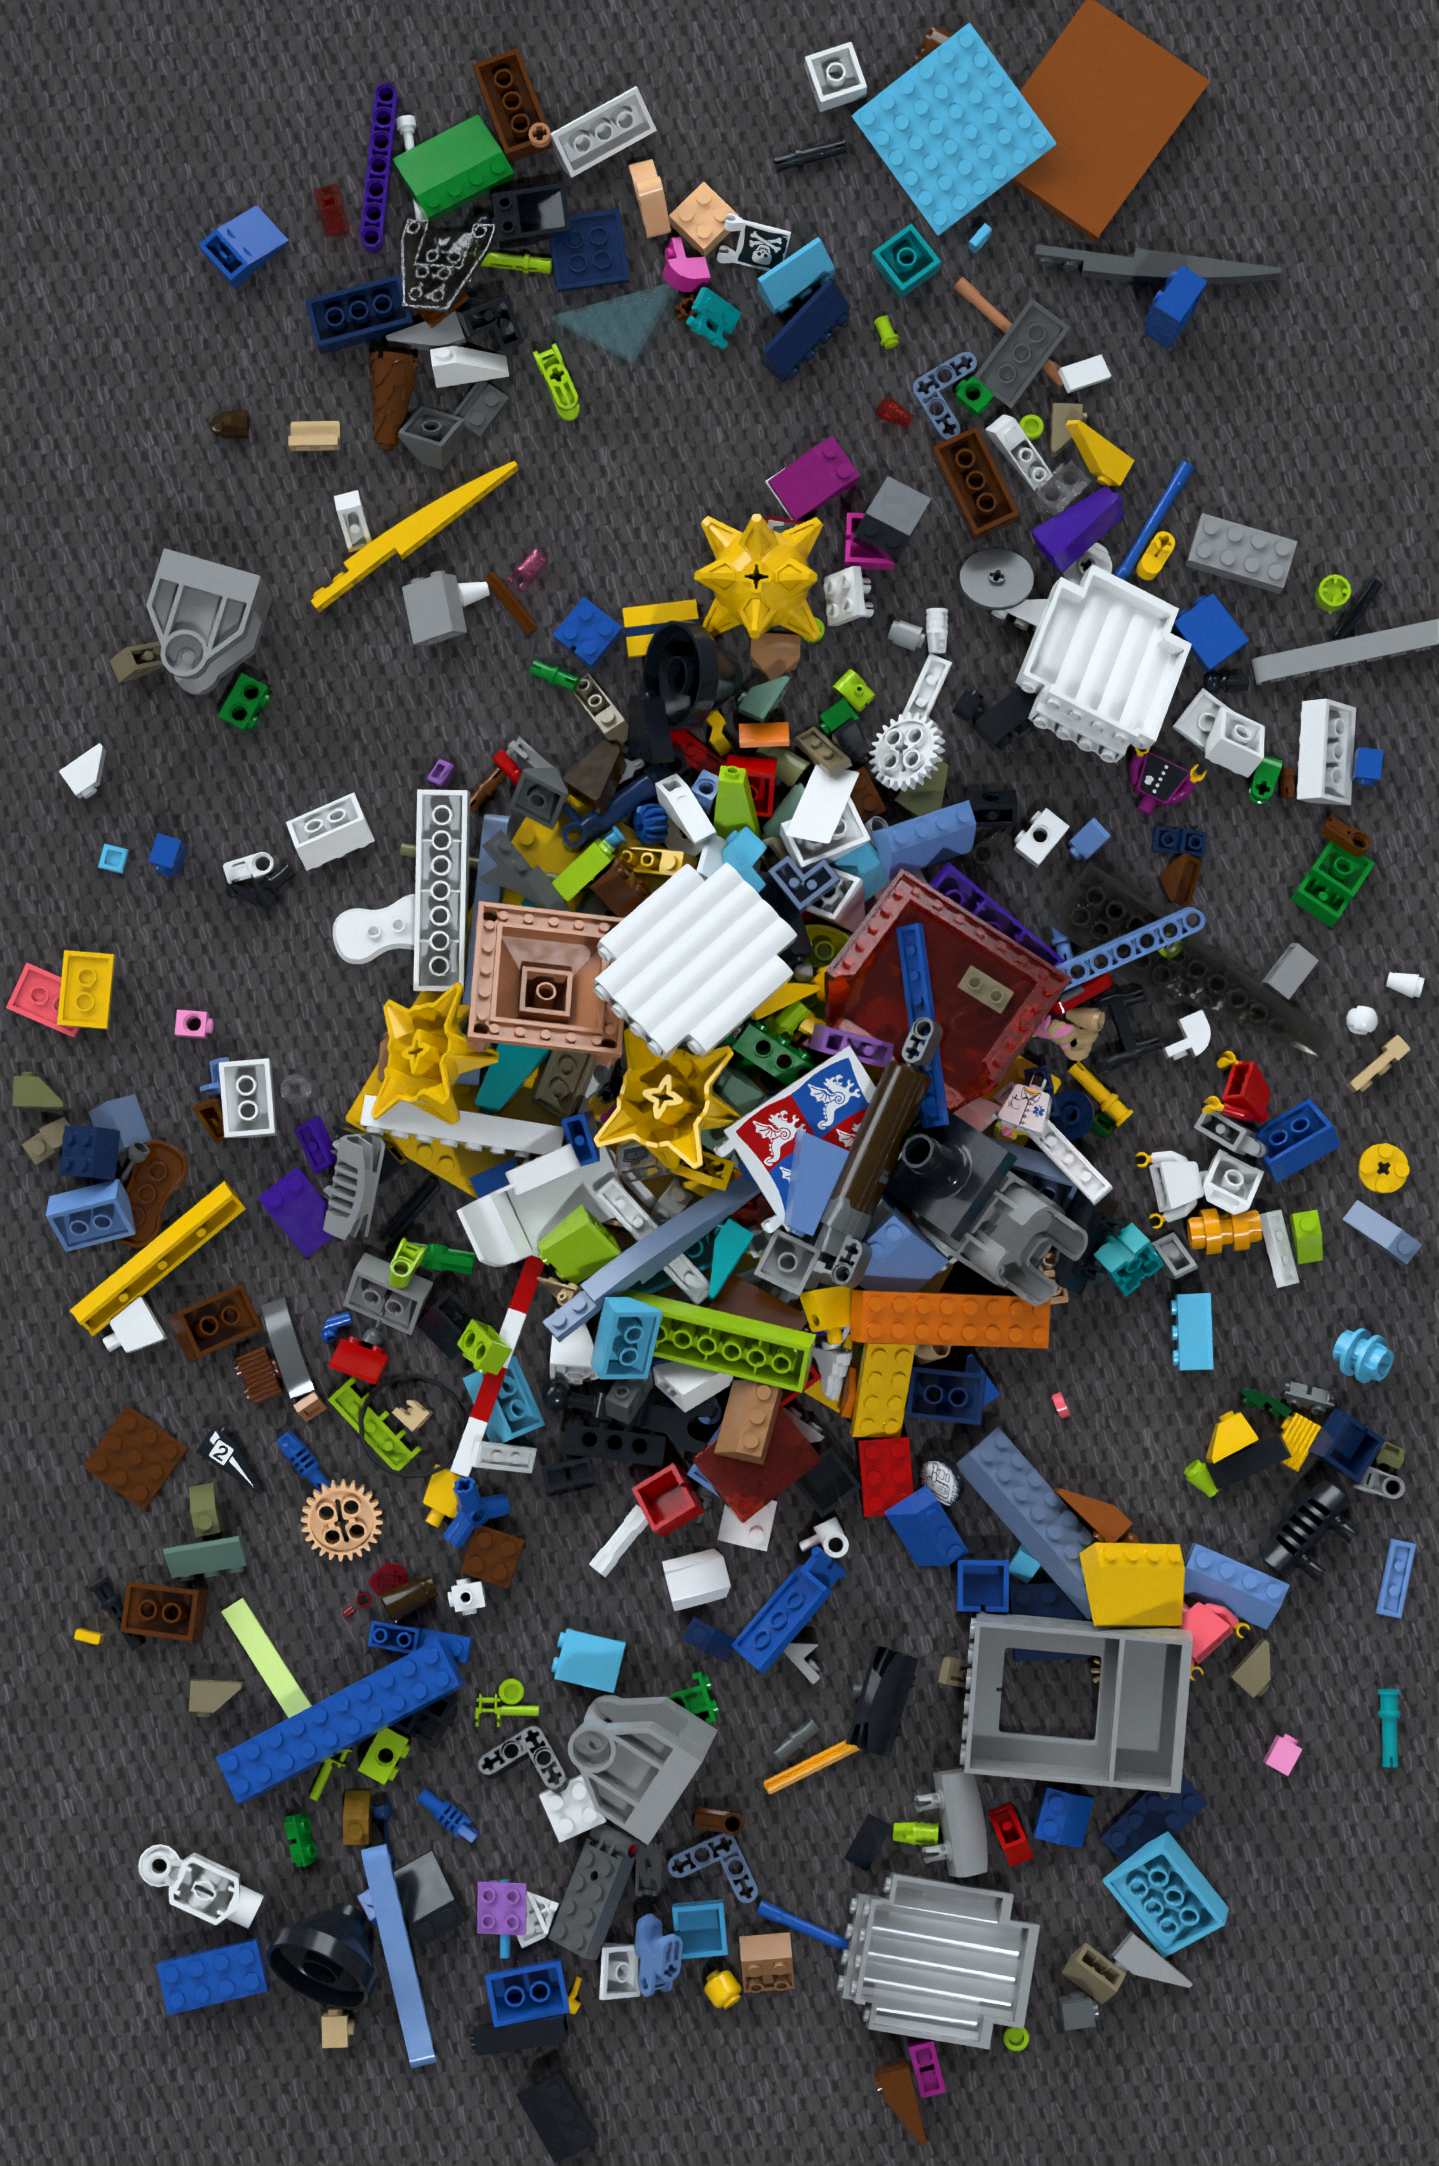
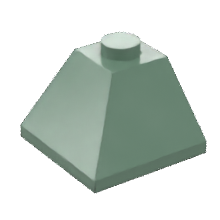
M783 676L751 687L748 693L744 691L736 703L739 705L738 713L754 723H766L789 689L790 678Z

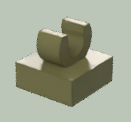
M1385 1441L1376 1455L1375 1468L1378 1469L1381 1463L1389 1465L1387 1472L1389 1474L1395 1468L1400 1469L1404 1462L1405 1449Z

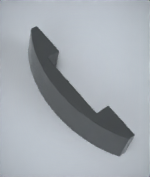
M285 1297L261 1305L269 1338L290 1398L294 1399L314 1392L315 1388L309 1369L304 1361Z

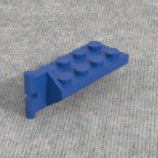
M818 1546L812 1549V1556L803 1566L799 1564L731 1644L739 1654L763 1675L833 1593L829 1589L839 1578L842 1579L846 1576V1570Z

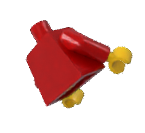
M1224 1052L1217 1061V1066L1222 1070H1227L1232 1066L1221 1099L1224 1104H1221L1216 1096H1210L1204 1101V1103L1209 1105L1202 1108L1203 1113L1211 1115L1218 1110L1221 1111L1222 1115L1244 1122L1256 1120L1258 1123L1266 1121L1269 1118V1112L1266 1107L1271 1094L1256 1062H1245L1241 1059L1237 1061L1233 1052Z

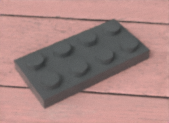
M1031 298L974 378L994 394L996 398L1013 409L1072 328Z

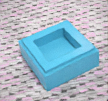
M984 223L969 241L968 249L974 254L977 253L990 238L992 228Z
M104 844L98 868L123 874L129 850Z

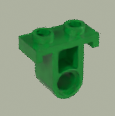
M702 1671L692 1673L693 1680L698 1678L699 1685L674 1692L668 1696L671 1700L681 1699L685 1704V1709L692 1714L708 1710L709 1716L705 1717L706 1723L717 1721L715 1715L720 1714L716 1699L710 1700L708 1690H711L712 1686L708 1674L703 1676Z

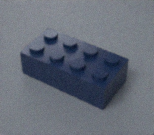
M400 274L305 300L320 355L385 338L386 335L414 326Z

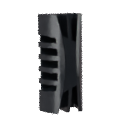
M1326 1479L1319 1483L1298 1501L1277 1525L1259 1555L1263 1562L1284 1580L1295 1569L1300 1568L1313 1581L1317 1582L1319 1578L1312 1571V1568L1321 1574H1324L1326 1569L1309 1556L1310 1551L1329 1530L1333 1529L1348 1544L1352 1542V1539L1345 1530L1355 1536L1359 1533L1358 1530L1342 1518L1343 1513L1351 1505L1350 1499Z
M874 1646L846 1740L847 1745H855L858 1749L867 1750L868 1753L890 1757L894 1740L900 1735L897 1733V1730L902 1729L900 1720L909 1689L914 1687L911 1684L912 1680H916L914 1673L918 1658L887 1647Z

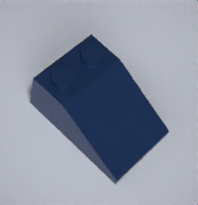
M912 1366L906 1417L981 1425L986 1374Z

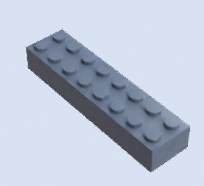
M997 1427L956 1463V1466L966 1480L1089 1620L1092 1618L1079 1553L1098 1541L1001 1429Z

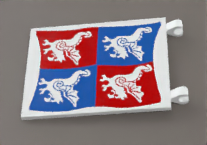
M847 1046L724 1129L723 1132L728 1139L713 1148L716 1155L720 1157L726 1156L733 1149L739 1155L776 1214L761 1223L764 1231L768 1233L774 1232L781 1225H783L786 1232H789L791 1228L784 1224L797 1130H802L847 1151L851 1147L876 1087L850 1046Z

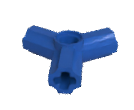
M461 1477L454 1482L455 1487L453 1491L458 1502V1514L443 1535L444 1539L458 1548L463 1546L475 1527L482 1526L488 1519L509 1514L511 1507L508 1497L503 1493L481 1498L477 1485L471 1477Z

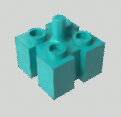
M1133 1223L1120 1230L1122 1234L1117 1236V1240L1112 1235L1107 1236L1105 1239L1106 1244L1102 1245L1094 1254L1099 1265L1106 1269L1108 1279L1125 1297L1141 1285L1140 1280L1146 1275L1151 1277L1164 1266L1150 1240Z

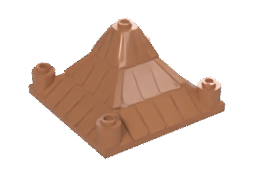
M479 901L475 924L476 937L469 1022L466 1035L467 1046L476 1052L487 1050L491 1043H502L532 1048L593 1054L598 1064L602 1066L613 1065L622 1055L624 1019L618 1018L613 1013L612 1006L595 994L592 984L595 978L612 964L610 961H604L598 954V949L596 948L598 942L624 918Z

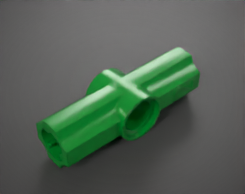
M407 1241L418 1247H427L420 1266H424L423 1268L443 1272L449 1270L464 1274L473 1273L476 1253L454 1250L443 1245L431 1243L425 1245Z

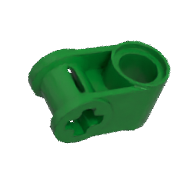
M1264 755V759L1252 772L1253 777L1248 795L1253 803L1261 805L1269 800L1281 771L1282 760ZM1259 786L1263 787V792H1265L1263 795L1259 794Z

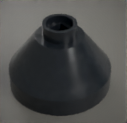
M669 621L663 624L653 635L644 659L643 690L654 691V695L664 698L669 729L671 731H692L698 728L731 696L737 695L742 687L743 673L741 666L737 662L732 661L730 656L700 624L688 621Z
M336 1903L332 1910L322 1911L280 1929L266 1953L269 1966L283 1982L302 1995L330 2007L348 2010L362 2008L367 2004L377 1984L368 1936L363 1927L366 1918L361 1911L345 1903Z

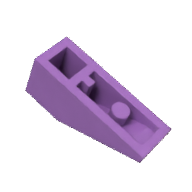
M815 1023L809 1048L835 1055L847 1046H850L860 1062L885 1068L887 1062L891 1060L895 1044Z

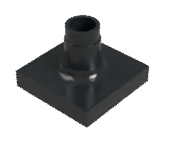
M948 1110L949 1125L921 1129L918 1134L913 1135L905 1142L902 1148V1157L895 1166L885 1190L947 1235L960 1242L1018 1158Z

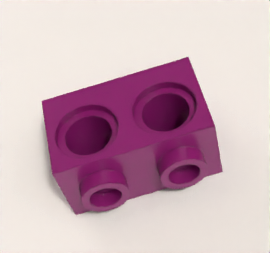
M923 2038L907 2042L921 2099L946 2093L934 2041Z

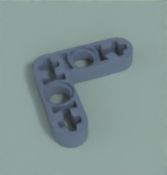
M962 352L919 377L913 384L912 392L943 441L959 435L960 425L942 397L941 392L975 371L977 360L970 352ZM961 359L971 360L970 369L962 367L958 370L960 375L956 376L955 370L950 365L954 364V367L957 368L961 365ZM940 371H948L952 378L949 382L943 383L939 381L937 375ZM933 376V380L939 388L935 389V385H932L928 388V394L924 392L919 393V384L922 383L924 386L930 384L932 380L929 377ZM932 404H940L943 407V413L939 416H934L930 413L929 408ZM946 415L950 417L946 418V423L948 424V426L955 427L953 431L954 435L952 436L949 433H943L945 431V425L942 421L939 425L936 423L937 421L944 419Z
M719 1833L673 1855L668 1861L669 1873L676 1878H682L720 1860L738 1900L743 1903H750L758 1895L757 1884L734 1836ZM722 1837H725L726 1840L731 1839L730 1850L718 1849L716 1852L719 1856L714 1857L713 1850L708 1843L713 1842L715 1847L721 1843L720 1839ZM698 1848H706L709 1851V1858L705 1862H699L695 1858V1852ZM690 1853L691 1860L696 1865L695 1867L691 1868L689 1863L683 1867L684 1871L681 1873L678 1869H672L675 1865L674 1860L679 1859L680 1862L688 1860L685 1854ZM734 1860L740 1861L743 1864L742 1872L740 1874H732L728 1868L730 1862ZM746 1874L749 1876L748 1879H744L747 1887L752 1886L754 1888L749 1898L746 1895H740L739 1892L742 1891L740 1881L737 1884L733 1881L741 1879Z

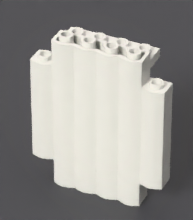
M1093 564L1085 571L1079 586L1060 577L1052 587L1016 679V683L1022 690L1028 693H1037L1028 719L1036 727L1050 729L1058 738L1072 740L1081 750L1093 751L1103 761L1109 763H1117L1125 755L1130 744L1138 749H1148L1157 740L1192 645L1170 633L1179 608Z
M727 862L706 881L703 880L693 867L686 864L598 942L596 947L598 954L604 961H610L612 964L595 978L592 984L593 990L601 1000L607 1001L612 1006L611 1009L618 1018L627 1021L630 1025V1030L635 1036L643 1038L648 1043V1049L655 1056L668 1060L675 1053L677 1047L686 1040L689 1049L694 1054H699L704 1058L791 979L794 974L793 971L778 956L795 941L797 934Z

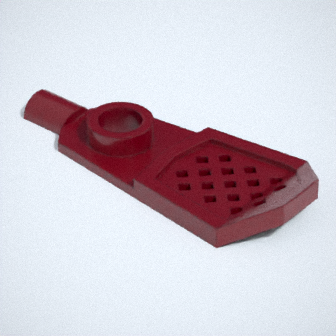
M386 1562L368 1581L373 1591L379 1596L378 1593L383 1592L382 1589L387 1591L393 1589V1585L396 1588L407 1583L408 1573L401 1564ZM363 1592L357 1596L356 1602L359 1607L366 1608L371 1605L372 1597L370 1594ZM362 1595H366L369 1598L367 1605L360 1603L359 1599ZM350 1605L342 1613L347 1619L356 1610Z

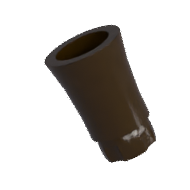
M428 1574L391 1590L378 1593L394 1625L413 1611L428 1604V1600L439 1596Z

